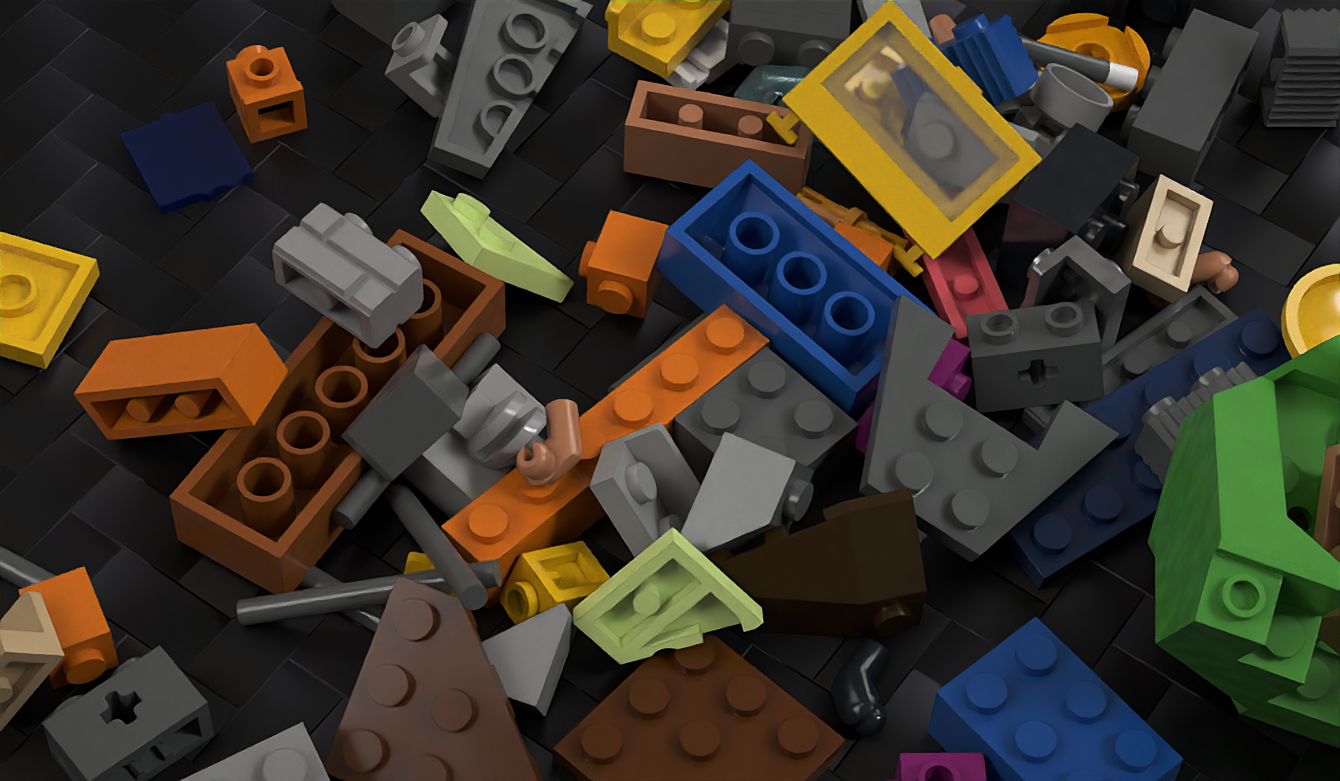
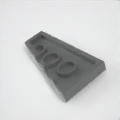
M472 0L427 158L483 180L593 5L582 0Z

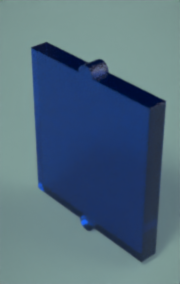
M213 101L174 115L163 113L160 120L121 134L122 143L161 214L202 199L210 202L214 199L215 194L254 180L252 169Z

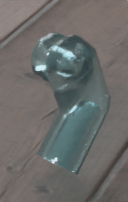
M757 66L737 88L734 98L771 105L778 95L789 93L811 72V68L808 66Z

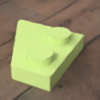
M432 190L420 210L465 263L499 280L559 303L563 302L574 284L568 276L489 217L490 210L480 201L469 195L459 193L456 199Z
M673 527L573 608V624L620 665L651 657L655 652L664 648L681 649L703 643V633L741 623L745 632L756 629L764 623L762 607Z

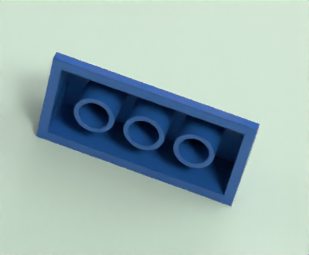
M750 158L666 229L655 269L708 315L725 303L770 340L769 349L852 419L877 395L893 302L900 294H903L938 317L937 314Z

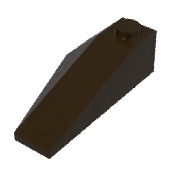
M909 488L847 500L822 510L826 519L825 522L789 535L785 525L763 532L765 541L756 545L752 550L737 556L730 551L721 549L704 555L762 607L764 623L756 629L749 631L843 638H860L874 634L882 637H891L920 624L927 588L914 501ZM741 623L721 628L743 631Z

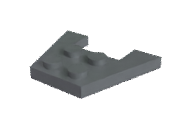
M900 294L892 306L859 491L866 496L909 488L914 501L917 528L972 563L1120 434L1065 399L1057 406L1038 443L1033 448L928 380L930 373L956 328L908 297Z

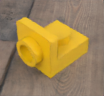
M583 540L522 553L500 593L499 602L515 625L563 602L571 614H573V608L609 580L610 576Z

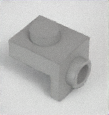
M440 14L419 24L411 22L401 29L392 42L394 53L384 74L433 118L440 115L456 59L440 44L448 21Z

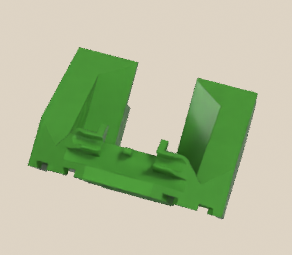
M1339 334L1261 377L1213 394L1182 420L1147 543L1155 556V644L1230 696L1239 714L1340 749V655L1317 637L1322 616L1340 607V563L1313 540L1326 447L1340 444ZM1289 510H1299L1306 516L1307 528L1305 531L1287 517Z

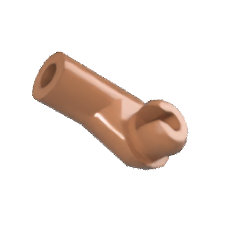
M558 399L548 403L545 407L548 439L543 443L533 442L531 452L525 446L518 452L516 457L517 468L529 484L540 487L553 485L581 460L583 447L578 405L572 400Z

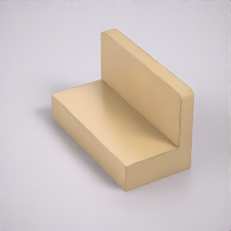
M1160 174L1128 211L1124 222L1130 225L1129 231L1118 251L1114 254L1112 261L1120 267L1124 275L1133 284L1176 305L1188 291L1214 201Z
M25 591L0 620V731L65 656L40 592Z

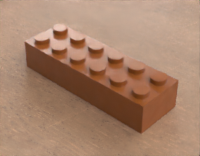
M398 229L386 245L390 248L395 245H401L407 248L419 261L422 268L424 301L421 308L402 325L399 323L396 331L377 349L371 348L324 315L284 362L289 372L255 426L227 429L169 496L178 540L273 594L294 591L309 568L318 562L344 528L336 523L331 513L370 466L341 437L342 434L418 346L424 343L451 369L481 332H487L497 339L506 328L504 282Z

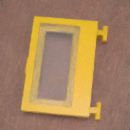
M888 0L782 98L784 104L791 110L787 116L782 119L773 111L766 118L768 123L774 128V131L790 146L798 141L799 137L793 130L802 122L916 244L907 252L899 243L896 244L893 249V256L914 278L923 272V269L916 262L918 259L926 254L932 261H935L1043 160L982 96L983 91L959 66L955 67L892 0Z

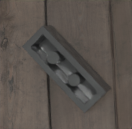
M1195 8L1183 30L1173 27L1161 59L1166 61L1163 68L1155 65L1152 66L1141 92V98L1145 99L1142 107L1134 104L1130 107L1120 131L1119 137L1128 140L1126 149L1140 157L1138 171L1156 178L1161 174L1190 188L1248 73L1259 32Z

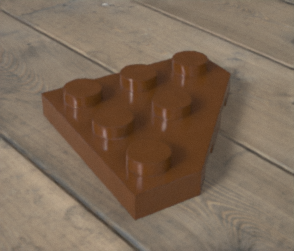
M397 575L324 764L327 774L344 781H543L533 756L529 755L514 720L516 715L497 670L490 663L476 630L478 626L472 611L466 609L457 597Z
M709 631L703 633V643L681 649L664 648L658 650L643 662L553 747V762L576 781H816L843 754L846 739Z

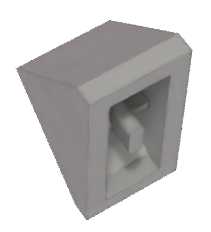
M564 602L482 642L490 663L497 670L511 706L546 717L578 629L573 624V615Z

